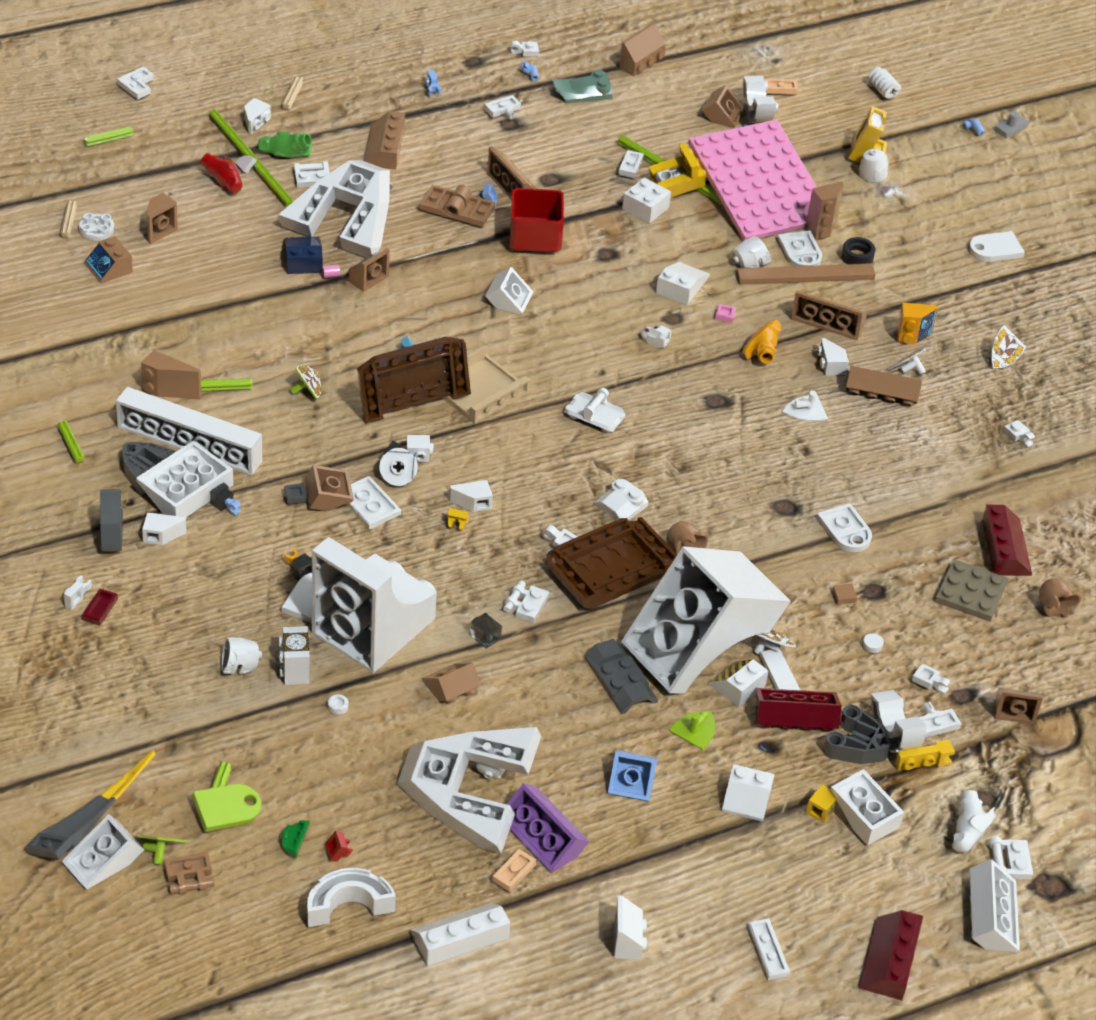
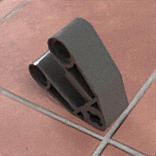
M128 442L122 447L125 477L138 494L147 496V493L138 484L136 478L177 451L154 443Z
M120 489L100 490L102 551H122L123 509L121 508Z
M856 705L845 706L840 726L843 730L852 733V735L846 736L839 732L829 733L825 742L824 754L831 759L857 764L885 761L888 757L891 740L881 724Z

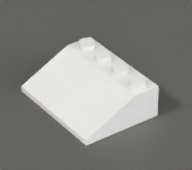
M192 441L138 476L136 481L164 515L187 517L210 502L212 489L223 482L229 488L233 486V469L198 443Z

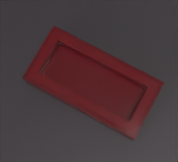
M100 588L81 615L82 620L100 626L118 600V594Z

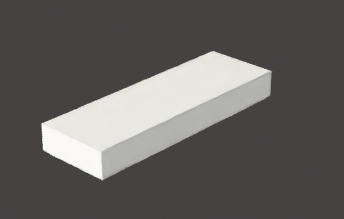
M773 649L761 651L760 658L768 670L775 688L800 690L781 650L779 649L778 652Z
M770 919L748 922V929L767 979L773 980L789 977L790 970Z

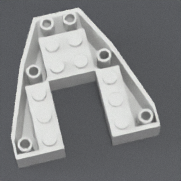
M362 160L347 161L318 180L278 214L281 226L313 237L335 199L345 201L358 207L340 235L342 249L363 257H369L378 252L382 244L389 206L390 170Z
M537 727L474 731L411 745L397 785L430 815L481 849L502 854L515 815L510 805L459 793L458 790L469 760L528 775L541 739V734Z

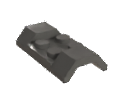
M610 639L595 644L585 655L586 661L621 714H625L633 704L645 700H650L654 704L658 703L657 697L649 687V682L631 655H628L623 646L616 640Z

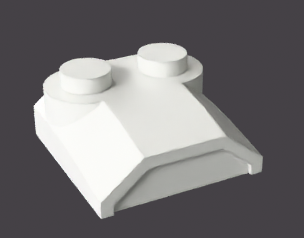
M617 479L612 483V488L594 502V506H597L615 520L620 518L630 520L648 507V500L645 494L633 484L624 479Z

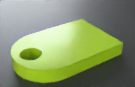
M243 784L194 791L192 794V799L205 832L249 824L258 817L261 810V799L258 793L251 787ZM244 800H252L255 805H247Z

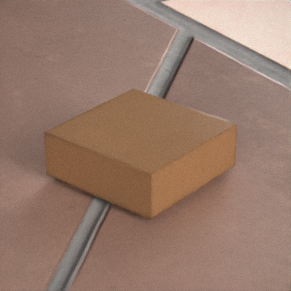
M853 584L833 585V593L837 604L857 602V595Z

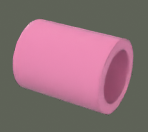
M339 265L322 266L323 278L340 277Z

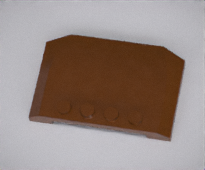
M441 337L373 356L357 368L363 417L366 424L384 419L383 414L452 395L453 399L471 395L467 350L464 339Z
M638 517L637 521H628L627 518H620L556 546L553 554L546 558L545 565L584 608L593 609L662 578L677 554L642 517Z

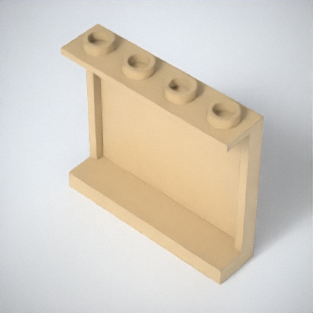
M487 345L467 355L471 395L453 399L452 395L443 397L446 402L474 424L528 394L530 388V379L526 375L518 379L487 355Z

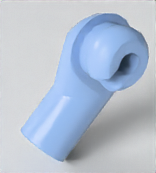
M528 62L521 63L522 72L530 75L532 81H537L539 76L536 67L528 64Z
M967 119L962 124L964 129L975 130L978 136L985 133L977 119Z

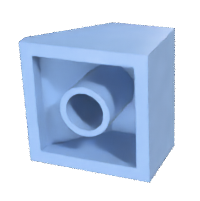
M616 750L608 793L649 801L658 757Z

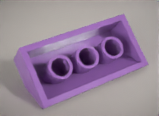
M523 783L507 803L515 813L510 827L511 831L551 872L576 859L590 842L536 786Z

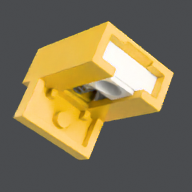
M871 106L852 138L849 159L861 163L862 157L867 150L878 149L884 153L886 152L887 142L879 138L884 130L882 123L886 118L887 112Z
M686 143L679 144L680 156L649 166L650 180L671 191V197L705 186L706 171L701 169L698 158H695L692 149L688 148Z

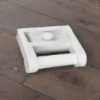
M328 161L316 164L294 163L297 188L311 187L318 180L329 174Z
M993 837L989 840L995 863L1014 879L1032 880L1033 870L1027 840H1002L999 837ZM1001 850L1006 851L1009 869L1004 867Z

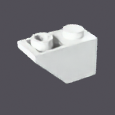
M253 98L244 106L245 122L249 134H253L271 118L270 105Z
M821 338L820 346H817V355L821 358L820 367L824 369L825 376L846 375L849 364L846 350L825 338Z
M483 480L450 485L449 500L472 512L492 509L493 495L488 481Z
M147 513L142 529L143 543L164 545L186 534V517Z

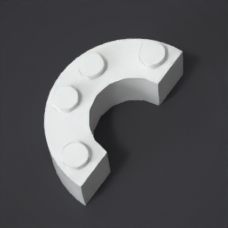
M743 76V97H746L747 101L744 107L750 123L772 121L775 112H778V103L775 102L773 96L766 97L768 84L763 76Z
M894 690L872 693L873 717L878 719V722L891 740L889 751L898 752L920 748L925 740V736H928L927 725L919 717L905 718L903 699Z
M343 868L332 871L319 879L318 884L309 893L307 901L308 927L330 924L332 911L338 905L346 902L364 904L371 910L373 916L395 912L396 895L391 885L383 877L379 878L371 874L369 870Z

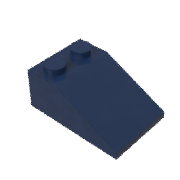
M320 237L285 238L287 274L322 273L323 254Z

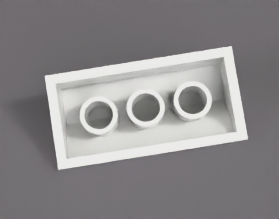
M990 859L970 868L971 936L984 949L1016 953L1020 951L1016 880Z
M489 903L410 929V933L427 966L509 939L511 923L502 906Z

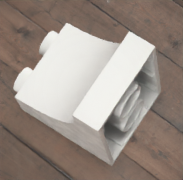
M330 537L326 538L312 550V634L372 673L376 672L435 619L437 591L433 585L422 579L419 581L412 577L396 561L391 560L388 562L377 554H373L365 560Z
M683 546L621 642L669 693L685 694L696 677L725 650L748 637L769 633L790 603V600L741 552Z

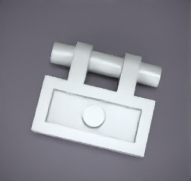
M519 581L518 584L514 585L511 596H508L505 600L503 610L508 613L511 609L516 610L517 618L534 623L547 602L550 592L532 585L529 590L524 589L526 583ZM522 598L523 601L519 602L517 601V599Z

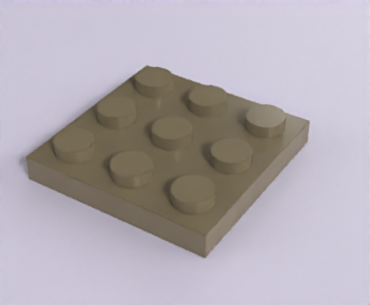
M953 559L935 602L991 622L1009 578Z

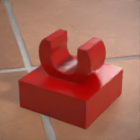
M335 830L325 843L330 861L338 862L342 856L348 857L353 849L348 848L350 840L345 838L343 831Z

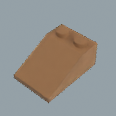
M153 350L141 362L142 389L158 397L200 399L202 397L200 369L156 350Z

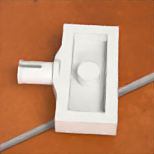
M511 95L486 103L484 109L492 118L506 114L510 119H514L516 114L513 111L521 109V103Z
M926 702L923 705L928 714L919 718L928 727V736H925V738L960 729L961 722L953 709L936 711L931 702Z

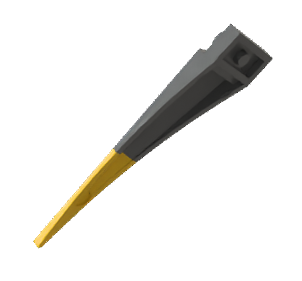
M154 750L89 803L56 824L39 832L25 847L28 853L60 859L67 851L75 848L156 755Z

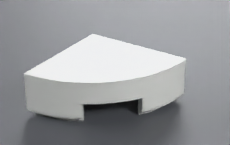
M245 155L240 157L235 163L243 172L248 173L257 159Z

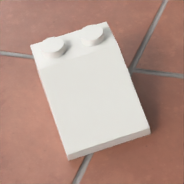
M677 262L666 267L659 275L656 294L688 305L709 278L710 273Z
M864 769L831 786V791L851 827L867 846L900 828L904 815L903 810Z
M108 814L62 862L86 889H89L129 866L145 849L120 822Z

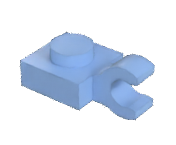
M434 69L428 70L427 77H425L428 94L432 96V93L437 92L440 95L441 87L438 85Z

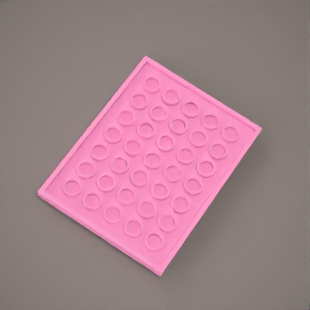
M778 120L689 138L688 144L696 158H698L702 169H705L707 178L743 241L754 236L763 238L806 228L812 188L817 186Z

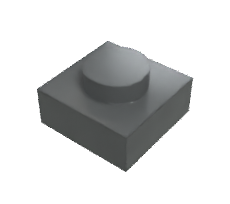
M303 483L284 485L287 504L307 502Z

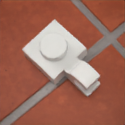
M518 41L511 42L512 47H516L511 48V54L539 57L537 42L528 41L521 42V44Z
M1019 420L1004 426L1003 432L1013 441L1020 440L1027 448L1033 445V442L1030 440L1035 438V435Z
M552 525L547 527L546 533L543 535L547 540H554L553 546L555 547L577 537L566 529L560 532Z
M81 575L71 587L66 589L64 593L65 608L72 611L84 599L83 594L91 589L92 580L89 579L86 583H83V576Z
M921 664L913 675V682L928 689L934 686L941 694H946L949 690L947 686L950 680L940 677V671L925 664Z

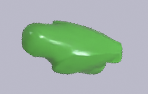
M277 132L273 137H261L258 142L260 151L274 154L277 157L294 158L310 156L312 152V138L308 133L290 134L287 132Z

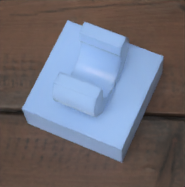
M487 183L484 185L483 191L479 192V198L493 201L496 206L498 194L492 184Z

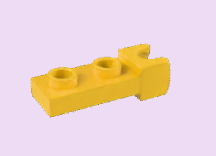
M949 740L937 741L932 746L898 751L895 767L897 771L923 766L928 767L937 764L938 767L950 765L952 761L949 756L954 755L955 751Z

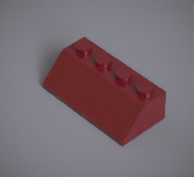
M986 504L982 523L993 573L1002 576H1032L1020 518L1006 505Z
M756 688L755 690L757 724L763 727L780 725L782 728L790 729L793 726H797L806 730H811L814 727L825 731H832L840 727L842 705L836 692Z
M900 910L877 917L859 989L903 1001L923 921L922 915Z

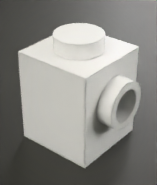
M407 435V450L413 454L417 462H429L430 454H433L434 444L430 443V435Z

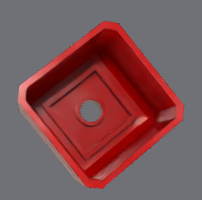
M515 188L512 190L510 248L517 251H560L562 249L564 226V193L560 190Z

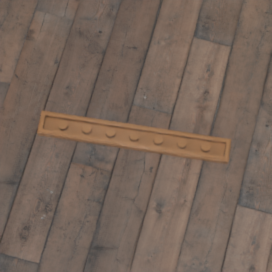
M872 263L737 268L740 284L875 279L876 276Z

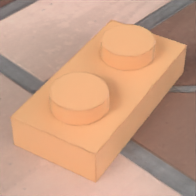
M765 78L768 84L766 93L791 95L798 92L797 80Z
M519 849L493 875L492 881L508 892H511L536 866V859Z

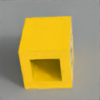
M821 785L808 802L806 813L822 823L826 822L838 806V801L831 789Z

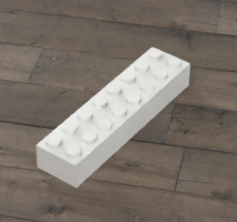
M127 387L116 400L119 429L178 450L195 441L232 469L251 476L262 463V434L130 387Z

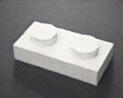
M627 150L619 168V175L635 178L644 154Z

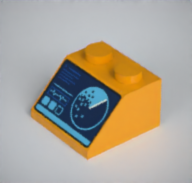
M902 303L897 327L898 343L916 345L932 335L938 305Z

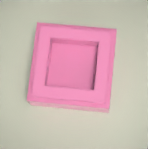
M719 304L715 320L732 323L736 307Z

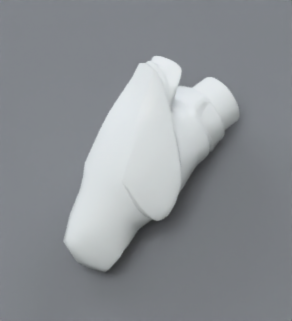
M967 790L961 793L956 834H954L952 843L953 849L957 852L965 853L969 851L984 836L988 827L996 818L994 807L988 812L983 811L982 801L978 798L976 791Z

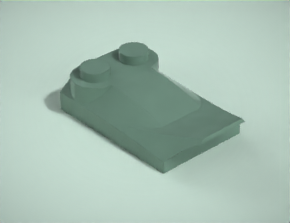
M595 70L591 73V76L552 79L556 91L562 95L565 104L612 99L611 83L603 70Z

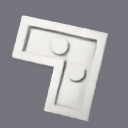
M141 67L118 78L117 84L136 99H140L151 93V89L146 83L154 80V75L145 67Z

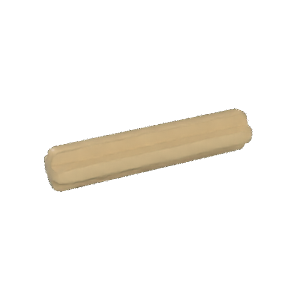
M297 76L294 78L282 102L283 109L290 110L303 84L302 77L299 78Z
M69 200L67 202L61 228L62 238H69L71 235L77 208L76 201Z

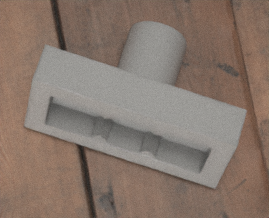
M1011 111L1009 118L997 124L994 131L1007 139L1027 128L1029 122L1020 117L1018 112Z

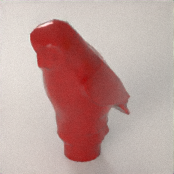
M209 153L202 157L200 164L213 175L222 189H228L232 194L241 191L243 186L239 170L231 159L227 158L226 155L224 159H221Z

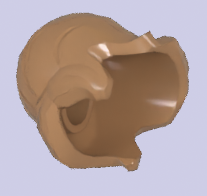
M680 521L669 528L666 542L678 555L683 546L706 548L708 534L700 532L695 525L689 522Z
M1048 579L1039 589V597L1043 602V609L1051 617L1063 615L1067 618L1069 615L1068 607L1077 606L1082 600L1081 591H1073L1068 583L1061 579Z

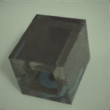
M486 612L472 620L470 636L487 649L501 640L502 625Z

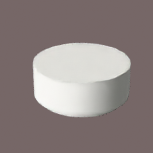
M877 634L866 635L863 641L864 649L870 653L880 652L883 648V638Z
M339 694L331 696L328 699V710L335 715L346 713L348 710V699Z

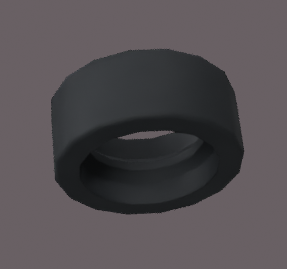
M850 238L844 242L842 259L846 264L873 263L876 250L875 245L866 238ZM852 250H860V251L865 252L866 254H864V255H859V254H855V253H853V252H851V251H852Z

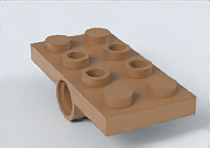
M431 185L420 202L419 209L484 227L495 209V202L472 196L471 190L465 185L457 186L455 191Z

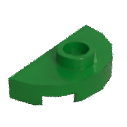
M300 820L299 823L291 826L288 825L282 832V846L288 855L297 858L310 827V821Z

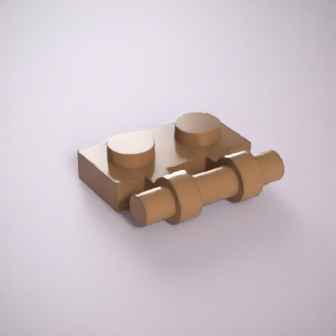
M208 852L164 859L168 882H178V884L169 885L171 894L178 892L185 894L187 891L195 889L202 891L206 890V887L215 886L214 878L205 879L204 877L212 874ZM197 877L195 881L185 882V879Z

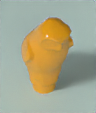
M778 320L767 322L752 335L742 351L746 359L757 355L758 359L765 364L771 363L774 360L778 334L781 331V324Z

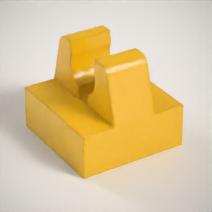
M449 508V528L452 529L453 524L457 521L460 523L459 530L463 531L469 522V513Z

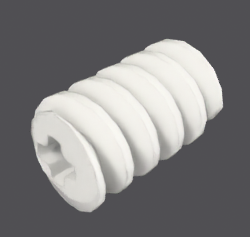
M876 67L870 72L868 76L869 82L884 98L891 99L899 94L901 85L886 69Z

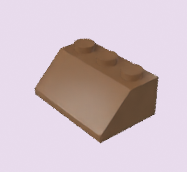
M651 23L622 42L619 65L621 70L635 76L665 56L666 44L654 23Z
M842 181L812 188L806 230L811 231L815 240L828 238L833 232L837 223L844 183Z

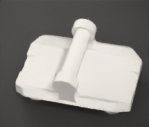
M600 388L597 391L596 397L584 392L576 394L564 411L568 414L569 418H579L601 427V430L605 433L614 432L625 418L623 408L607 402L609 392L605 388Z

